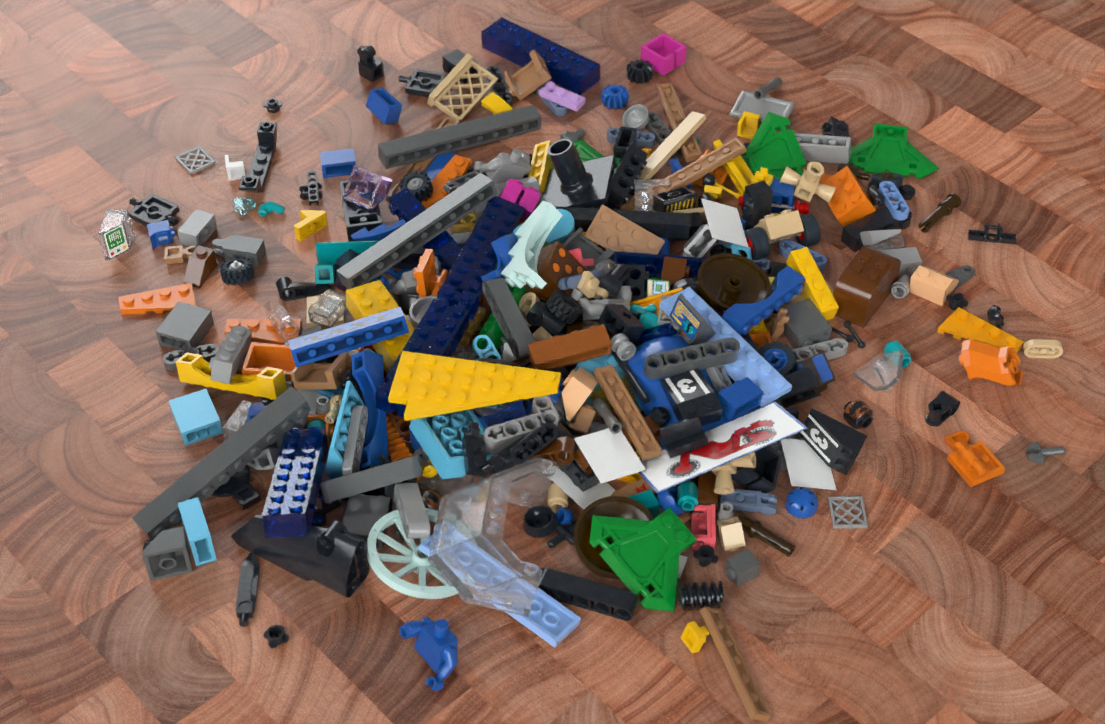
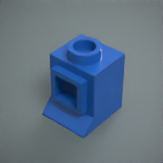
M168 220L147 224L153 250L157 246L173 243L172 237L176 236L174 228L169 226Z

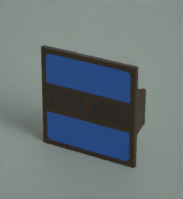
M824 351L797 363V371L802 368L811 367L820 392L827 389L828 383L836 380Z

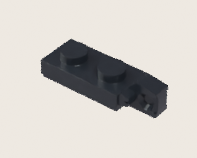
M470 422L462 439L466 475L486 477L480 471L481 468L487 465L483 434H479L478 423Z

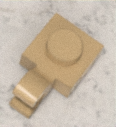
M583 271L577 286L588 298L599 300L600 297L607 299L609 295L607 290L598 287L600 281L590 271Z

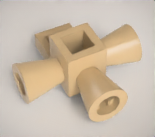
M815 161L808 163L807 170H804L802 176L786 166L780 179L781 183L795 185L796 188L793 196L810 202L813 195L816 194L829 203L836 189L834 186L819 183L821 175L824 173V167Z
M755 451L712 470L716 475L714 493L720 495L734 493L731 474H737L736 467L756 468Z

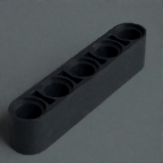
M541 568L534 581L535 586L557 601L625 621L632 619L639 601L637 595L632 592L550 568Z

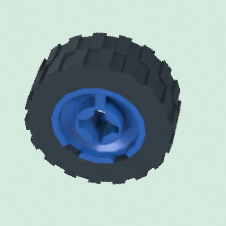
M772 342L759 348L764 359L781 375L797 372L795 354L787 344Z

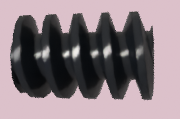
M714 581L710 582L709 587L706 582H702L701 587H699L697 582H694L692 589L689 583H685L683 589L680 583L677 585L678 601L683 611H686L687 604L694 610L696 604L702 609L704 603H707L708 607L711 608L713 603H716L717 608L720 609L724 598L722 581H719L718 587Z

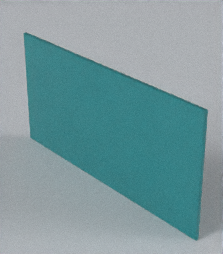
M379 241L315 243L318 264L335 263V268L339 269Z

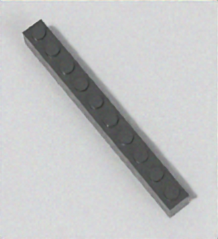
M534 105L379 143L378 157L385 169L449 152L541 130L542 116Z
M479 173L336 270L342 285L351 289L371 282L498 195L493 180Z
M292 386L133 516L132 519L138 528L149 539H152L153 536H157L161 531L168 530L173 525L178 524L182 518L177 503L196 497L199 498L201 503L205 498L210 497L217 488L227 483L236 472L244 469L248 462L258 457L266 447L275 443L277 438L284 432L289 431L296 422L305 418L308 412L311 411L307 400Z

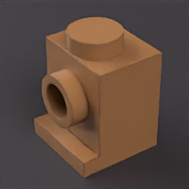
M584 404V406H581L580 411L578 410L574 415V424L570 423L568 427L574 432L587 435L590 432L592 421L597 422L599 415L594 407Z

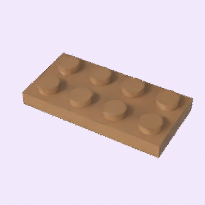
M601 205L584 235L587 239L606 250L610 248L614 251L615 255L632 265H645L646 271L649 270L665 242L663 239L604 205Z

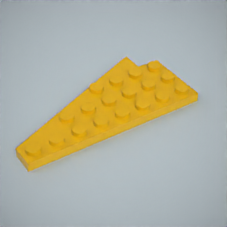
M402 351L388 400L389 403L407 405L404 420L409 421L557 394L561 372Z

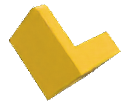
M744 111L738 122L737 136L753 139L759 128L760 115Z

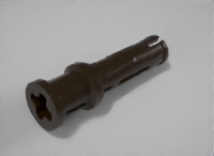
M950 193L945 201H941L934 212L919 223V229L925 226L921 231L926 233L940 219L950 215L954 208L961 205L959 196Z
M741 512L738 515L742 529L748 534V537L758 538L787 555V557L792 555L796 545L762 527L760 521L752 520L746 516V513Z

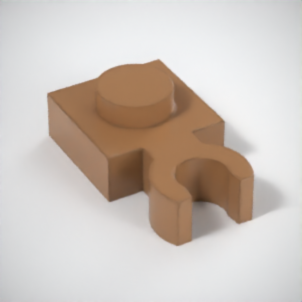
M183 245L165 247V264L184 263V259L189 260L196 247L188 246L184 249Z
M780 308L777 315L774 314L766 325L767 331L770 332L771 340L774 342L783 334L784 324L788 323L790 319L789 316H785L788 312L787 309Z

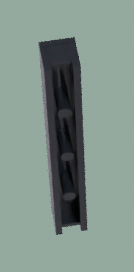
M554 206L556 209H564L572 214L575 232L579 228L586 232L599 210L598 208ZM611 209L657 237L689 239L691 213Z

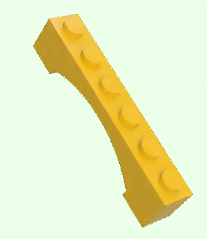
M187 352L176 361L180 382L191 385L196 384L208 388L233 391L239 394L265 397L271 400H275L287 390L283 369L266 367L256 375L235 374L231 383L226 384L211 380L212 369L209 368L210 363L203 359V355Z

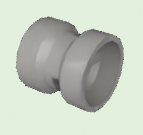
M619 333L611 339V349L617 352V356L622 361L629 360L636 353L635 345L629 342L625 334Z

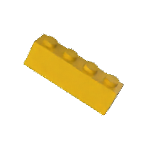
M804 247L790 251L786 265L806 278L803 283L804 289L801 292L804 299L810 298L826 320L834 319L839 306L809 249Z

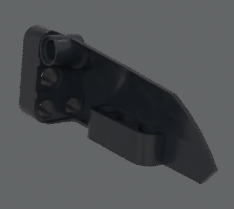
M255 515L249 522L231 535L238 546L253 552L255 555L303 580H314L346 598L354 594L369 574L370 566L366 555L367 546L365 539L349 532L341 522L336 520L327 528Z

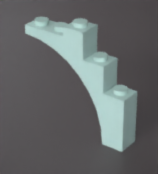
M542 201L515 233L519 239L508 252V255L512 257L511 262L501 272L505 277L506 284L512 288L515 286L521 289L524 285L528 284L531 288L537 287L542 289L547 284L538 275V257L546 238L563 216L551 203Z

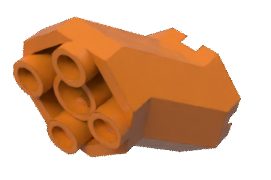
M972 339L962 342V354L959 355V362L966 369L969 380L984 378L1007 386L1022 384L1023 372L1022 369L1018 370L1017 366L1021 362L1014 347L1007 346L1001 348Z

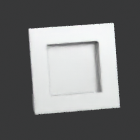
M225 155L228 180L242 179V176H245L243 161L230 163L229 156Z

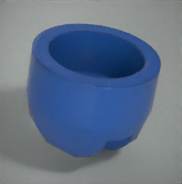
M560 508L557 511L558 523L561 525H568L573 521L574 515L570 509Z

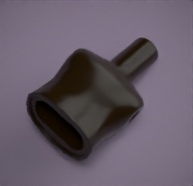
M839 164L837 172L848 166L857 179L869 181L870 174L859 172L854 164Z

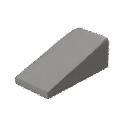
M901 229L860 232V237L863 245H872L895 236L902 231Z

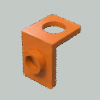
M327 414L307 415L308 424L315 419L323 420L326 423L325 438L327 446H330L335 425L325 421Z

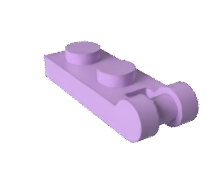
M552 81L547 82L545 87L539 90V95L542 98L576 112L586 103L585 97L560 88Z

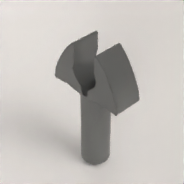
M1034 442L1027 447L1025 454H1029V461L1043 464L1044 456L1064 454L1065 448L1063 446L1041 448L1038 442Z

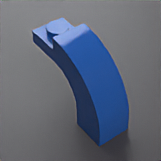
M515 233L505 235L491 242L497 256L498 266L496 270L482 276L483 281L497 278L505 279L501 272L511 262L512 257L508 255V252L518 242Z

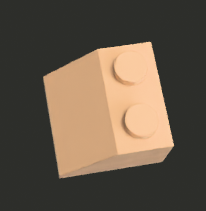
M919 265L911 276L909 292L943 306L946 297L952 293L959 280L927 266Z
M581 366L577 371L572 370L563 382L565 388L561 393L566 419L569 422L598 383L596 377Z

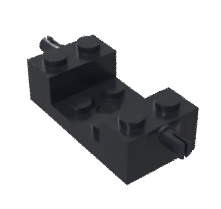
M374 177L339 181L348 242H356L351 238V235L361 229L366 228L369 232L382 225L379 203L373 209H369L346 199V196L359 185L377 193Z

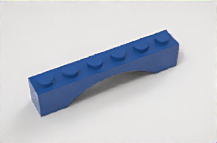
M787 266L777 274L772 285V294L768 298L756 303L734 304L724 312L722 319L740 336L742 334L746 335L753 326H758L762 319H767L774 310L778 311L785 302L789 303L793 296H798L804 289L803 283L806 278Z
M366 350L351 356L352 375L359 385L365 406L368 409V421L360 471L369 469L372 464L376 466L383 465L378 458L380 454L389 460L383 355Z

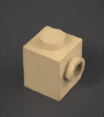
M737 516L716 521L720 543L725 551H737L740 547L746 546L742 524Z

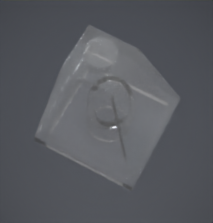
M900 350L877 354L852 374L874 391H889L900 380L904 353Z

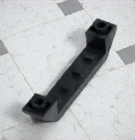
M260 122L257 130L259 143L248 176H242L239 190L244 192H263L276 150L277 122Z

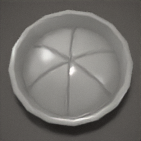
M641 104L629 107L622 116V124L625 127L637 128V131L643 129L649 122L648 109L645 105Z

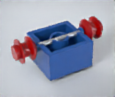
M773 179L770 188L773 190L771 213L781 214L782 211L788 209L793 211L794 209V211L798 210L799 213L804 215L809 213L810 204H807V201L800 203L798 199L794 206L793 195L795 185L781 183L780 179ZM739 196L738 206L742 210L744 200L743 196Z

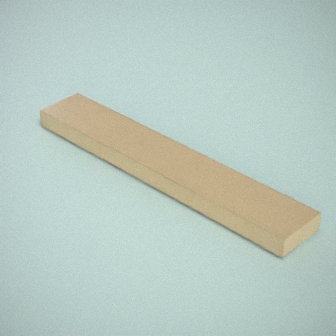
M692 111L647 158L646 166L643 170H640L641 176L634 183L645 185L706 120L705 114Z

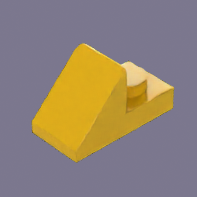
M300 210L301 221L294 225L295 237L301 242L328 226L326 212L322 210Z

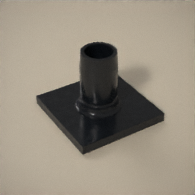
M561 139L552 143L548 148V155L554 169L549 170L542 201L549 202L553 206L578 208H589L607 204L616 163L614 155L582 162L576 147L570 139Z

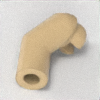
M340 394L333 395L330 399L329 412L325 417V421L329 424L334 423L339 414L343 398Z

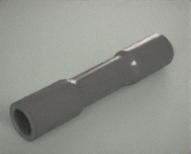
M775 77L765 86L755 90L754 97L756 99L763 98L770 91L781 86L782 79Z
M596 398L593 401L594 408L605 420L609 430L613 434L619 433L622 430V425L611 413L604 399Z

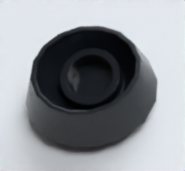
M544 505L534 506L529 509L523 521L524 532L534 538L546 537L553 533L558 526L557 515Z

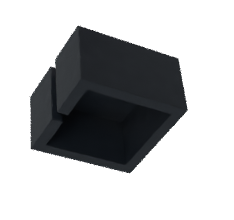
M770 446L755 451L756 468L736 467L737 474H731L732 480L742 486L746 484V488L751 491L768 493L774 490L783 455Z

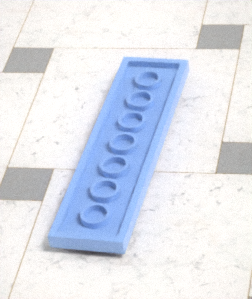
M690 287L660 302L659 307L669 316L678 296L682 293L715 331L716 334L707 342L725 338H735L739 341L740 349L737 360L722 366L735 382L748 377L764 392L760 407L791 391L792 385Z
M448 523L420 544V551L553 647H556L581 622L582 618Z

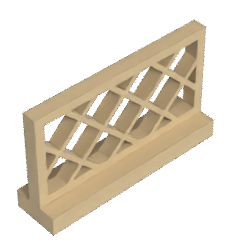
M467 53L431 92L427 104L431 107L435 105L450 117L462 121L497 82L498 78L472 60L473 56ZM471 67L475 68L478 74H470L469 69ZM487 77L492 81L490 83H483L482 78ZM468 78L469 84L460 85V79ZM471 78H479L480 84H471ZM469 88L470 94H462L461 89ZM472 88H481V93L473 94ZM458 89L459 95H451L450 90ZM471 98L472 103L464 104L463 99ZM449 99L450 105L444 106L440 101ZM452 99H460L461 105H452ZM453 109H462L461 116L456 115Z

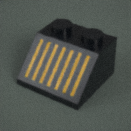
M686 186L652 195L656 212L695 208L697 192Z

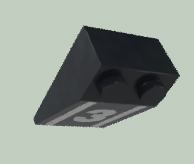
M698 368L660 380L678 422L693 416L699 417L701 426L720 421L723 408L715 391Z
M812 408L804 423L808 429L801 431L799 435L828 467L847 476L867 435Z

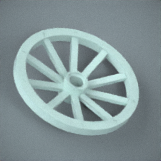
M425 508L429 521L441 525L448 523L479 545L473 533L459 520L446 513ZM398 510L384 515L372 527L366 545L367 559L374 573L389 587L408 596L423 599L450 597L469 587L460 579L452 582L436 569H445L443 566L420 551V545H416L413 539L406 538ZM395 523L410 549L382 533V531ZM377 538L405 556L377 553ZM420 538V544L427 538ZM381 561L406 563L409 565L395 573H391ZM413 571L418 574L419 585L406 582L400 578ZM428 572L431 573L444 586H426V574Z

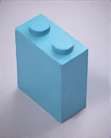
M207 389L168 401L172 416L185 446L223 433L220 419Z
M196 497L177 503L196 566L217 560L199 498Z

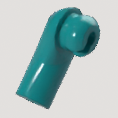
M268 201L259 207L258 214L262 217L271 212L282 215L285 207L273 201Z
M654 303L646 307L637 304L630 306V311L640 312L641 314H646V311L651 313L658 311Z

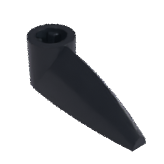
M281 277L276 281L279 296L284 301L307 298L331 291L330 285L315 284L313 282H292L289 277Z

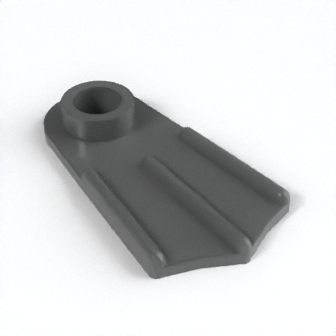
M965 265L945 274L959 280V283L954 288L956 290L974 277L975 270L971 266Z

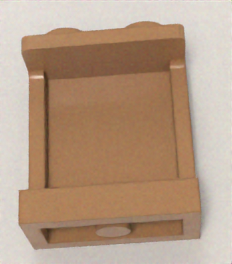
M535 49L529 53L532 61L515 74L510 75L507 71L504 72L505 82L510 87L508 89L513 97L516 96L520 101L551 78L544 59Z
M349 353L340 354L333 363L312 362L295 367L291 372V380L294 383L295 389H338L341 385L338 378L352 366Z

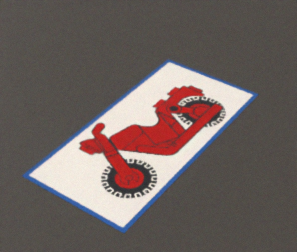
M774 401L703 431L707 436L709 445L673 458L668 456L665 448L662 449L663 452L660 457L645 461L640 458L639 460L646 470L638 473L656 493H659L808 428Z

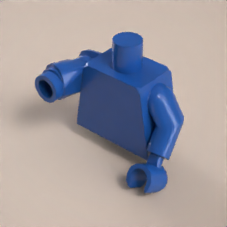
M423 617L420 621H407L403 626L399 627V633L403 639L418 636L414 648L438 675L437 677H429L426 680V686H433L431 690L439 691L444 686L443 679L447 678L458 664V639L449 630V623L444 619H438L434 622L428 617Z

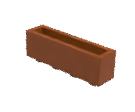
M604 324L599 326L593 325L581 331L575 330L562 336L556 335L547 340L534 341L532 344H528V355L533 369L549 371L611 354L612 343Z

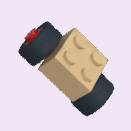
M791 209L782 211L781 214L776 216L774 213L766 215L764 219L759 220V223L754 228L744 231L748 247L751 248L752 260L767 258L770 251L769 244L781 242L785 239L796 237L797 242L805 247L816 245L820 241V229L816 218L810 213L799 215L798 210L792 212Z

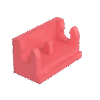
M715 504L694 506V511L703 512L691 513V533L697 538L696 542L692 544V550H698L704 545L711 546L715 550Z

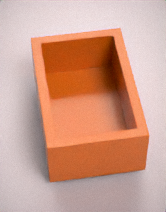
M848 166L821 183L836 187L828 204L843 227L876 211L858 179Z
M251 342L242 368V374L256 375L266 367L283 369L284 374H287V381H291V372L296 365L290 346Z

